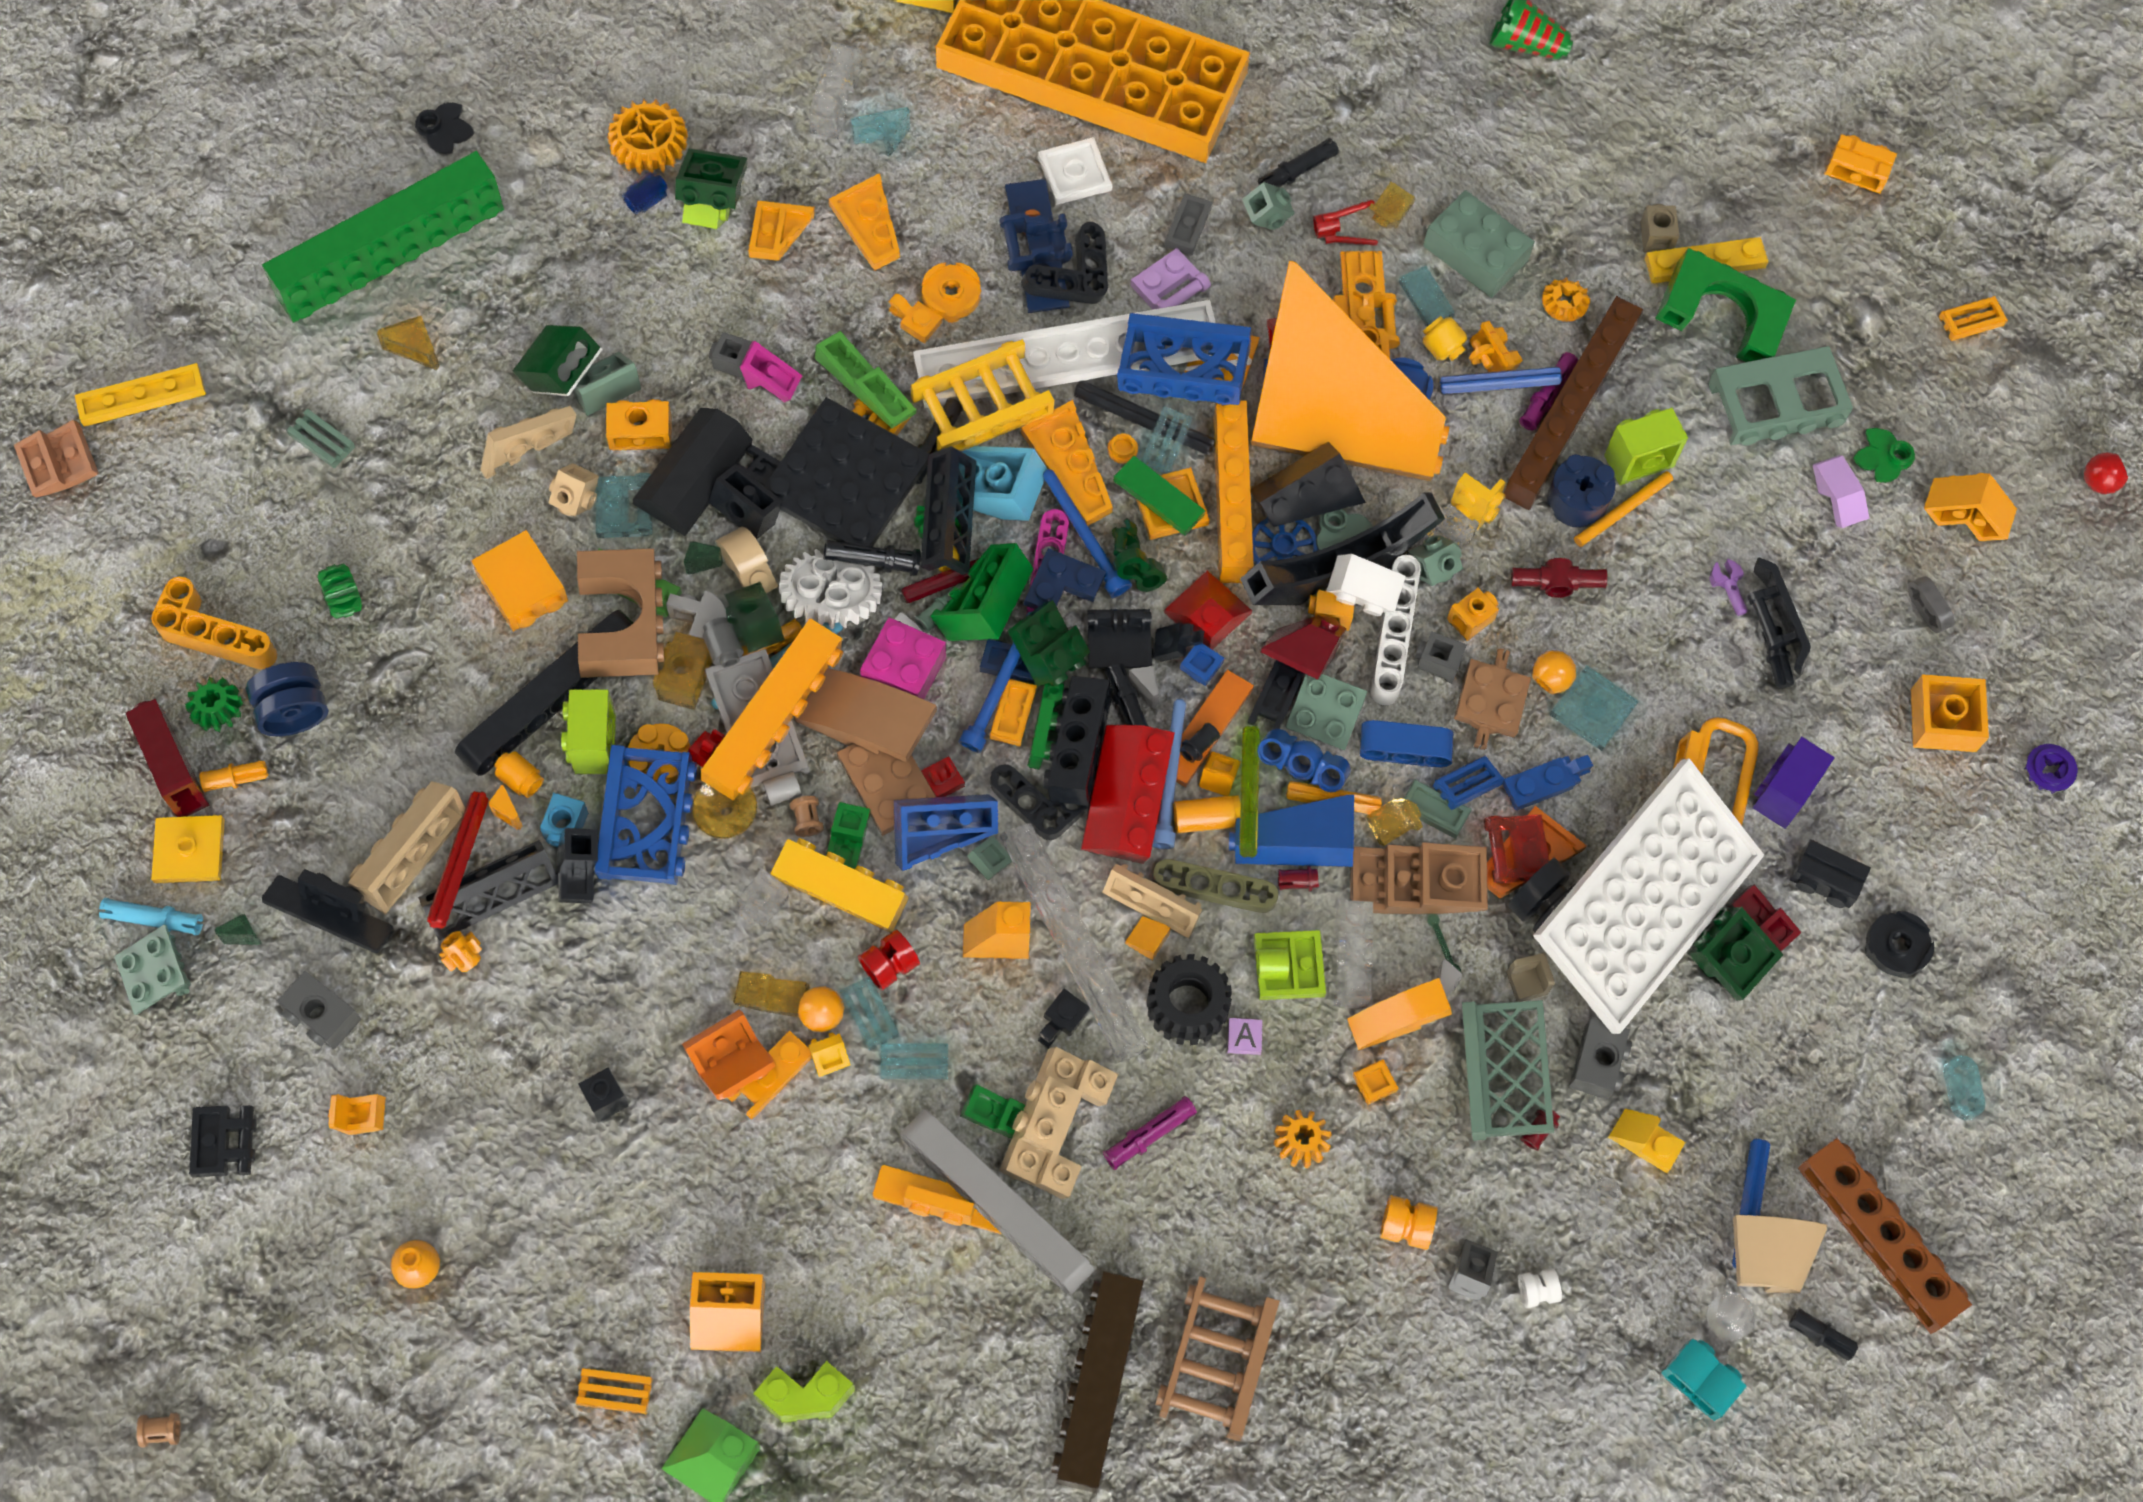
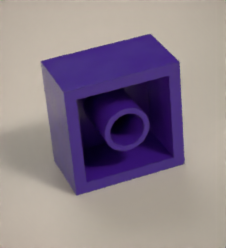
M1802 736L1795 746L1788 743L1754 793L1759 799L1753 806V809L1786 829L1803 807L1835 757Z

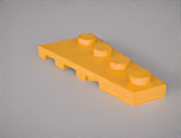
M1073 400L1054 409L1053 414L1021 427V434L1031 448L1035 449L1047 469L1055 472L1088 526L1112 513V503L1101 474L1096 467L1093 452L1089 448L1082 423L1079 421Z

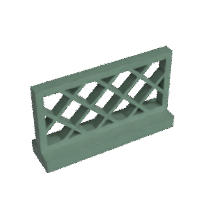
M1543 1000L1476 1005L1475 1001L1462 1002L1473 1141L1486 1140V1137L1554 1133ZM1537 1010L1538 1021L1529 1031L1515 1020L1522 1011ZM1514 1011L1511 1016L1506 1013ZM1483 1013H1499L1506 1021L1494 1033L1484 1025ZM1510 1024L1524 1034V1037L1514 1048L1499 1037ZM1537 1029L1539 1030V1039L1533 1035ZM1485 1033L1491 1037L1486 1043ZM1528 1039L1540 1047V1054L1532 1063L1518 1053V1050ZM1495 1041L1509 1052L1498 1065L1486 1056V1051ZM1513 1056L1528 1067L1516 1081L1502 1070ZM1540 1061L1542 1065V1072L1536 1068ZM1487 1064L1494 1069L1489 1075ZM1531 1071L1543 1080V1087L1535 1096L1520 1085ZM1497 1074H1500L1512 1084L1501 1098L1489 1090V1083ZM1515 1089H1518L1530 1099L1519 1113L1504 1102ZM1543 1094L1545 1105L1538 1100ZM1490 1097L1496 1101L1492 1108L1490 1107ZM1536 1104L1546 1113L1547 1124L1531 1125L1523 1116ZM1500 1106L1515 1117L1507 1127L1492 1128L1491 1116ZM1518 1122H1521L1524 1126H1515V1125H1516Z

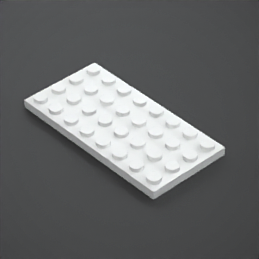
M1690 758L1683 759L1670 772L1533 936L1612 1034H1620L1764 857V854Z

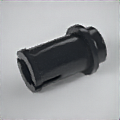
M1205 723L1190 740L1182 742L1180 753L1191 763L1200 761L1203 758L1202 754L1220 738L1218 730L1210 723Z

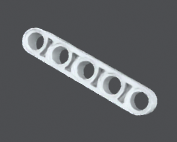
M1411 555L1397 557L1391 569L1397 573L1400 571L1408 572L1411 576L1405 577L1399 599L1404 600L1406 604H1397L1395 612H1386L1382 616L1370 690L1372 699L1380 705L1393 704L1397 700L1403 684L1421 571L1419 561ZM1389 627H1398L1402 632H1392ZM1385 655H1393L1398 660L1389 661L1385 658ZM1388 683L1393 687V689H1383L1380 686V684Z

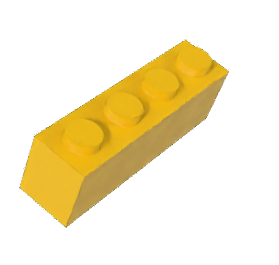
M798 838L797 842L787 839L770 873L774 879L889 933L894 930L909 899L906 893L902 892L904 886L890 879H886L885 883H882L873 878L874 872L859 865L854 870L844 865V858L828 851L826 856L814 851L816 846L804 839Z

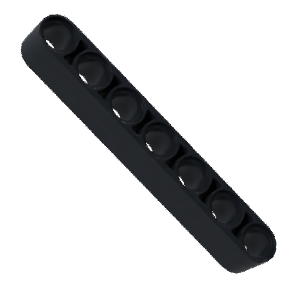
M616 610L588 633L617 632L628 628L634 622L621 610ZM578 642L459 742L455 749V754L477 776H482L495 767L496 761L502 754L506 752L510 754L563 708V702L569 701V690H584L598 678H580Z

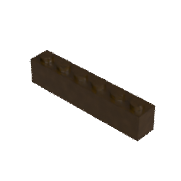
M1103 1271L1101 1281L1094 1280L1090 1300L1096 1302L1093 1315L1086 1314L1082 1334L1088 1335L1086 1349H1078L1074 1367L1081 1370L1078 1383L1071 1382L1067 1403L1073 1404L1071 1417H1063L1059 1438L1065 1439L1063 1453L1055 1452L1051 1473L1058 1474L1056 1484L1092 1493L1098 1492L1143 1280Z

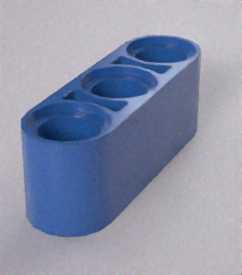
M1378 720L1366 721L1361 726L1360 756L1371 761L1439 768L1447 767L1452 764L1454 733L1452 730L1443 727Z

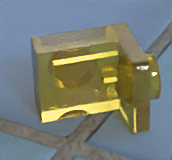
M1390 181L1376 204L1371 203L1369 206V210L1374 214L1371 219L1384 228L1391 225L1397 229L1416 201V198Z

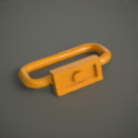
M1711 718L1702 724L1699 732L1691 730L1679 740L1673 769L1681 760L1690 758L1703 775L1711 735L1715 730H1721L1742 738L1746 744V750L1732 814L1743 825L1759 751V743L1756 735L1748 727L1726 718Z

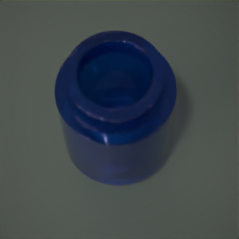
M648 172L628 186L626 192L622 194V198L634 214L637 215L639 212L645 213L667 197L666 189H668V186L661 175H654Z

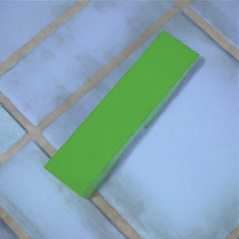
M841 331L816 345L815 359L890 428H894L916 414V408L881 368L877 367L874 369Z

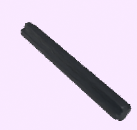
M1079 381L1075 388V397L1203 454L1209 455L1215 445V439L1086 381Z

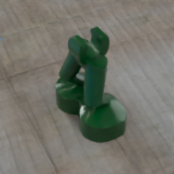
M1126 518L1124 520L1126 528L1115 527L1112 529V535L1115 538L1113 555L1116 556L1113 563L1117 574L1121 579H1134L1140 591L1149 592L1156 590L1167 581L1164 567L1154 558H1147V555L1140 548L1137 525Z

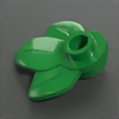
M1868 428L1865 431L1869 446L1859 450L1853 457V460L1859 467L1868 471H1874L1876 482L1887 483L1897 479L1901 470L1911 467L1915 460V453L1911 444L1906 441H1897L1890 431ZM1895 455H1900L1902 459L1897 458Z

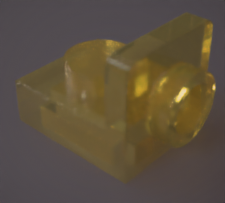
M1396 797L1365 817L1379 845L1383 846L1410 829L1418 831L1423 828L1419 819L1421 817L1420 810L1414 802L1408 799Z

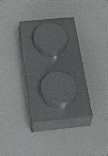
M1184 193L1165 239L1164 247L1173 250L1177 248L1180 252L1192 256L1212 209V202Z

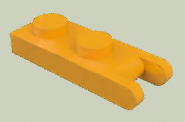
M790 1030L768 1052L774 1059L776 1066L765 1077L750 1082L742 1087L736 1095L728 1098L733 1102L743 1093L754 1103L746 1113L751 1120L812 1059L809 1047Z

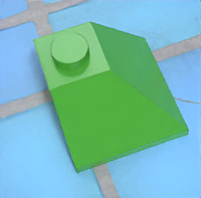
M702 1408L661 1469L709 1502H725L761 1447L756 1440L729 1422Z

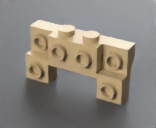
M1056 1046L1049 1048L1036 1081H1032L1026 1091L1025 1098L1027 1103L1025 1108L1019 1112L1014 1120L1013 1130L1015 1132L999 1172L1038 1187L1060 1199L1070 1198L1082 1166L1060 1156L1061 1147L1081 1098L1098 1107L1106 1105L1118 1074L1090 1059L1084 1061Z

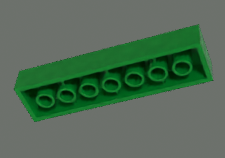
M475 151L261 264L276 298L294 323L311 316L313 312L328 304L337 302L342 296L363 288L370 281L391 273L398 266L417 259L426 251L443 245L452 237L468 232L480 222L494 218L499 212L504 210L496 178L480 154Z

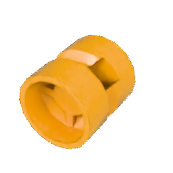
M1390 1195L1382 1220L1380 1238L1397 1243L1402 1239H1406L1409 1246L1428 1250L1436 1223L1437 1207L1421 1202L1411 1206L1409 1199Z

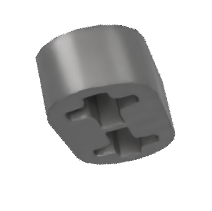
M1923 576L1908 584V593L1912 602L1933 632L1940 633L1954 626L1953 613L1930 578Z

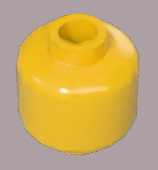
M1440 316L1422 331L1425 334L1422 339L1423 345L1438 361H1443L1446 358L1453 361L1466 350L1462 345L1467 340V334L1452 317L1443 319Z

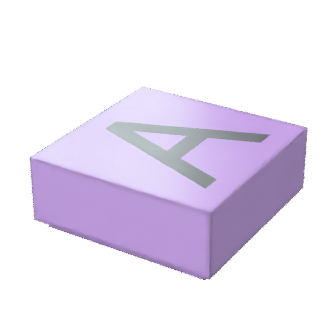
M1229 1018L1227 1053L1261 1055L1262 1020Z

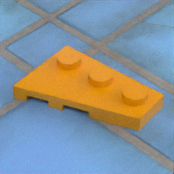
M880 173L829 198L830 208L874 271L900 258V251L882 187Z

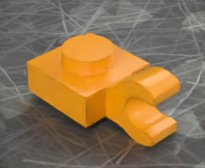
M895 293L889 300L891 307L888 311L902 319L900 328L924 344L942 324L943 317L919 301L912 307L898 293Z

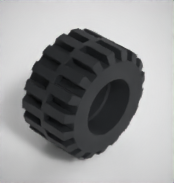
M1187 954L1186 960H1182L1181 955L1173 957L1172 963H1169L1168 960L1162 963L1160 971L1156 970L1153 974L1147 995L1146 1007H1148V1017L1150 1021L1154 1020V1029L1157 1032L1160 1030L1164 1031L1163 1037L1169 1041L1171 1037L1177 1038L1176 1044L1180 1045L1184 1044V1040H1190V1045H1198L1199 1039H1203L1206 1042L1211 1039L1213 1033L1217 1035L1227 1020L1232 1002L1231 985H1227L1229 978L1226 973H1219L1220 966L1217 963H1214L1212 966L1207 964L1209 959L1202 956L1200 961L1194 960L1195 954ZM1182 986L1195 987L1204 993L1208 1000V1006L1199 1013H1183L1172 1004L1169 998L1170 993Z

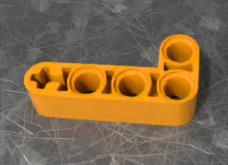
M178 576L169 580L165 585L151 617L153 625L165 641L256 669H266L276 662L277 650L266 633L199 613L202 602L201 597L190 579ZM188 593L186 597L178 599L180 595ZM176 620L171 626L165 627L169 621ZM205 629L202 634L194 636L198 630ZM229 638H235L232 643L224 644Z

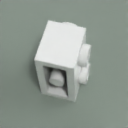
M1354 554L1339 555L1334 565L1327 592L1337 595L1336 600L1347 605H1354L1356 603L1364 606V612L1381 616L1382 613L1395 612L1406 576Z

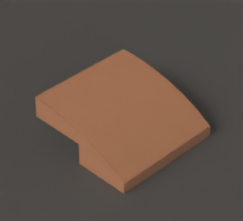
M75 420L69 421L48 434L39 430L14 444L31 494L34 497H41L65 490L99 474L81 425Z

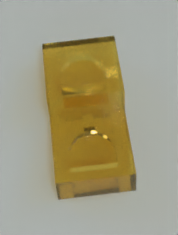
M740 971L733 1003L754 1010L799 1017L800 1000L803 994L810 990V985L803 981L775 979L771 974Z

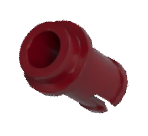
M1307 866V869H1278L1279 891L1285 889H1308V892H1312V888H1318L1319 886L1318 869H1311V866Z
M1537 1109L1535 1112L1536 1118L1531 1125L1547 1124L1546 1113L1542 1109ZM1552 1110L1554 1128L1557 1129L1560 1116ZM1549 1133L1522 1135L1520 1140L1529 1148L1538 1151Z

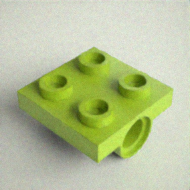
M1320 930L1254 934L1259 1000L1325 997L1326 986Z

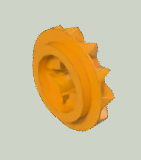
M1567 277L1559 281L1554 279L1551 284L1546 285L1542 294V305L1545 311L1551 317L1560 321L1570 322L1578 320L1585 315L1589 308L1590 298L1587 294V288L1581 287L1579 280L1573 282L1569 281ZM1563 293L1567 297L1573 296L1570 303L1567 300H1560Z

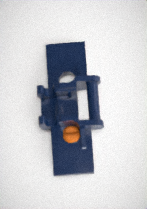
M1046 179L1005 184L1010 215L1001 217L999 223L1000 227L1004 229L1009 255V260L1007 261L1008 270L1020 271V275L1023 277L1026 270L1032 265L1062 268V265L1069 262L1072 258L1073 250L1071 243H1066L1064 233L1067 227L1066 215L1060 214L1058 220H1053ZM1017 233L1026 234L1029 255H1020ZM1033 276L1032 278L1036 280V283L1040 284V282H1037L1036 277ZM1059 279L1058 284L1060 287L1067 290L1065 279ZM1024 290L1028 313L1070 308L1069 301L1033 296Z

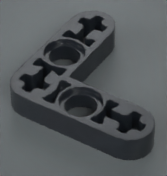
M1086 222L1080 227L1075 237L1077 270L1032 265L1022 277L1021 284L1023 289L1033 296L1088 304L1099 303L1108 291L1106 240L1103 228L1094 222ZM1090 237H1091V239H1095V240L1093 241V243L1091 244V247H1089V245H1090ZM1090 257L1096 260L1098 268L1088 266L1085 258ZM1033 276L1036 277L1037 282H1040V284H1037V283H1036V280H1035L1034 278H1032V277H1033ZM1092 278H1095V279L1093 280V288H1092V287H1090L1089 285H1090V283H1091V281H1092ZM1058 280H1067L1071 284L1072 289L1065 290L1061 288Z
M999 765L991 772L990 785L992 791L1043 839H1057L1089 810V806L1081 805L1076 810H1071L1064 803L1049 801L1011 765ZM999 776L1003 778L1011 777L1010 784L1016 790L1013 797H1010L1012 789L1007 784L998 785ZM1024 795H1030L1035 798L1037 803L1035 807L1027 810L1020 807L1018 800ZM1059 809L1062 815L1056 820V829L1051 826L1045 829L1044 819L1052 821L1057 816Z

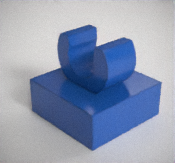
M1202 643L1192 648L1181 662L1180 670L1198 683L1206 686L1224 663V657Z

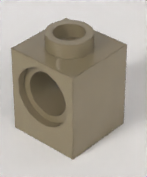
M1654 204L1646 206L1640 221L1643 252L1674 249L1679 238L1676 205Z

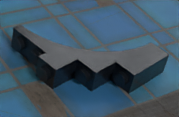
M1424 492L1392 516L1349 539L1297 557L1260 561L1242 576L1240 580L1253 605H1302L1310 598V595H1314L1321 588H1328L1337 556L1354 554L1391 570L1397 557L1410 555L1408 549L1445 520V517L1432 493Z

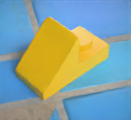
M1626 1108L1608 1138L1665 1173L1670 1171L1686 1143L1659 1127L1660 1117Z

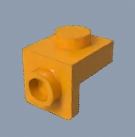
M340 1094L331 1095L328 1113L329 1128L348 1135L383 1130L386 1097L379 1094L353 1098Z

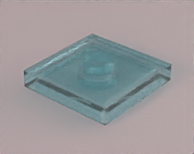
M1586 665L1572 686L1553 708L1550 716L1603 751L1639 701Z

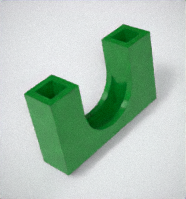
M1688 248L1676 264L1655 319L1683 331L1693 319L1702 296L1707 294L1724 295L1741 308L1746 319V331L1736 358L1744 362H1751L1775 357L1796 299L1788 296L1781 290L1773 289L1761 283L1754 277L1746 276L1734 270L1727 264L1719 263L1700 251Z

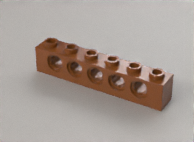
M1836 1138L1798 1167V1170L1930 1334L1935 1333L1972 1305L1967 1299L1968 1294L1961 1284L1950 1278L1945 1271V1265L1937 1255L1929 1252L1922 1243L1923 1239L1920 1233L1913 1226H1908L1900 1216V1210L1895 1202L1882 1194L1878 1189V1183L1874 1176L1861 1168L1855 1160L1856 1156L1853 1150ZM1835 1173H1843L1848 1179V1185L1838 1182ZM1858 1199L1865 1200L1868 1203L1870 1213H1866L1859 1208ZM1881 1226L1890 1230L1892 1241L1886 1240L1881 1235ZM1903 1254L1909 1255L1915 1263L1914 1269L1904 1264ZM1926 1282L1935 1286L1937 1297L1931 1296L1926 1291Z

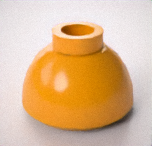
M410 1240L401 1244L395 1250L391 1259V1271L395 1280L400 1285L412 1289L421 1288L429 1284L436 1277L440 1267L438 1252L431 1244L422 1240Z

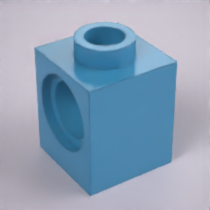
M553 793L540 826L542 835L548 844L558 848L560 836L564 828L583 829L589 814L585 802ZM562 819L571 820L570 824L564 828L555 827Z

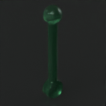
M1436 914L1429 915L1427 923L1433 926L1445 959L1461 972L1459 965L1454 964L1440 929L1439 916Z

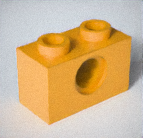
M651 399L646 402L620 400L615 403H606V437L609 449H670L672 447V415L669 401ZM638 421L645 422L642 425H633L635 422Z

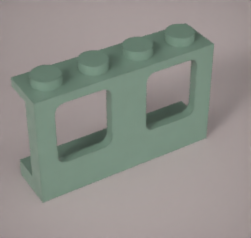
M1830 346L1715 368L1708 382L1712 394L1719 392L1733 433L1729 439L1730 446L1738 444L1748 446L1756 443L1758 440L1767 438L1777 440L1785 437L1787 434L1797 432L1807 434L1817 428L1827 426L1828 428H1836L1845 423L1853 410ZM1823 373L1828 380L1836 406L1807 411L1802 405L1793 378ZM1765 384L1769 387L1779 417L1750 423L1745 418L1736 390Z

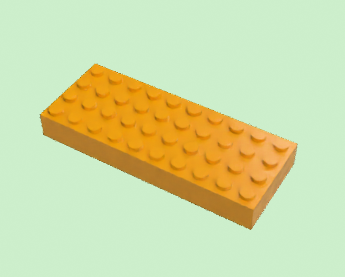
M959 0L936 45V68L1204 163L1208 161L1247 75L1250 52L1102 0Z

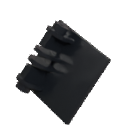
M1150 609L1087 610L1088 648L1090 650L1088 654L1089 668H1108L1118 663H1123L1125 668L1152 666V614Z

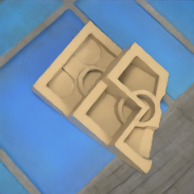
M1735 1215L1733 1217L1737 1286L1764 1287V1291L1769 1293H1800L1827 1231V1224L1781 1217Z

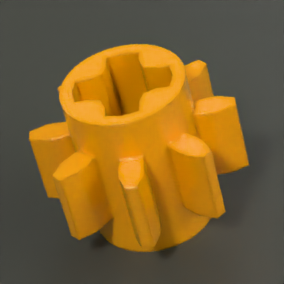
M461 931L453 932L440 945L443 950L439 953L442 957L441 961L450 972L456 967L461 972L469 971L481 959V955L478 952L482 948L479 940L472 932H469L466 936Z

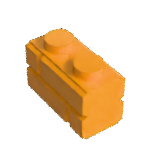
M1841 134L1833 149L1825 174L1880 194L1889 178L1897 153L1890 151L1883 145H1872L1863 142L1855 135L1846 136Z

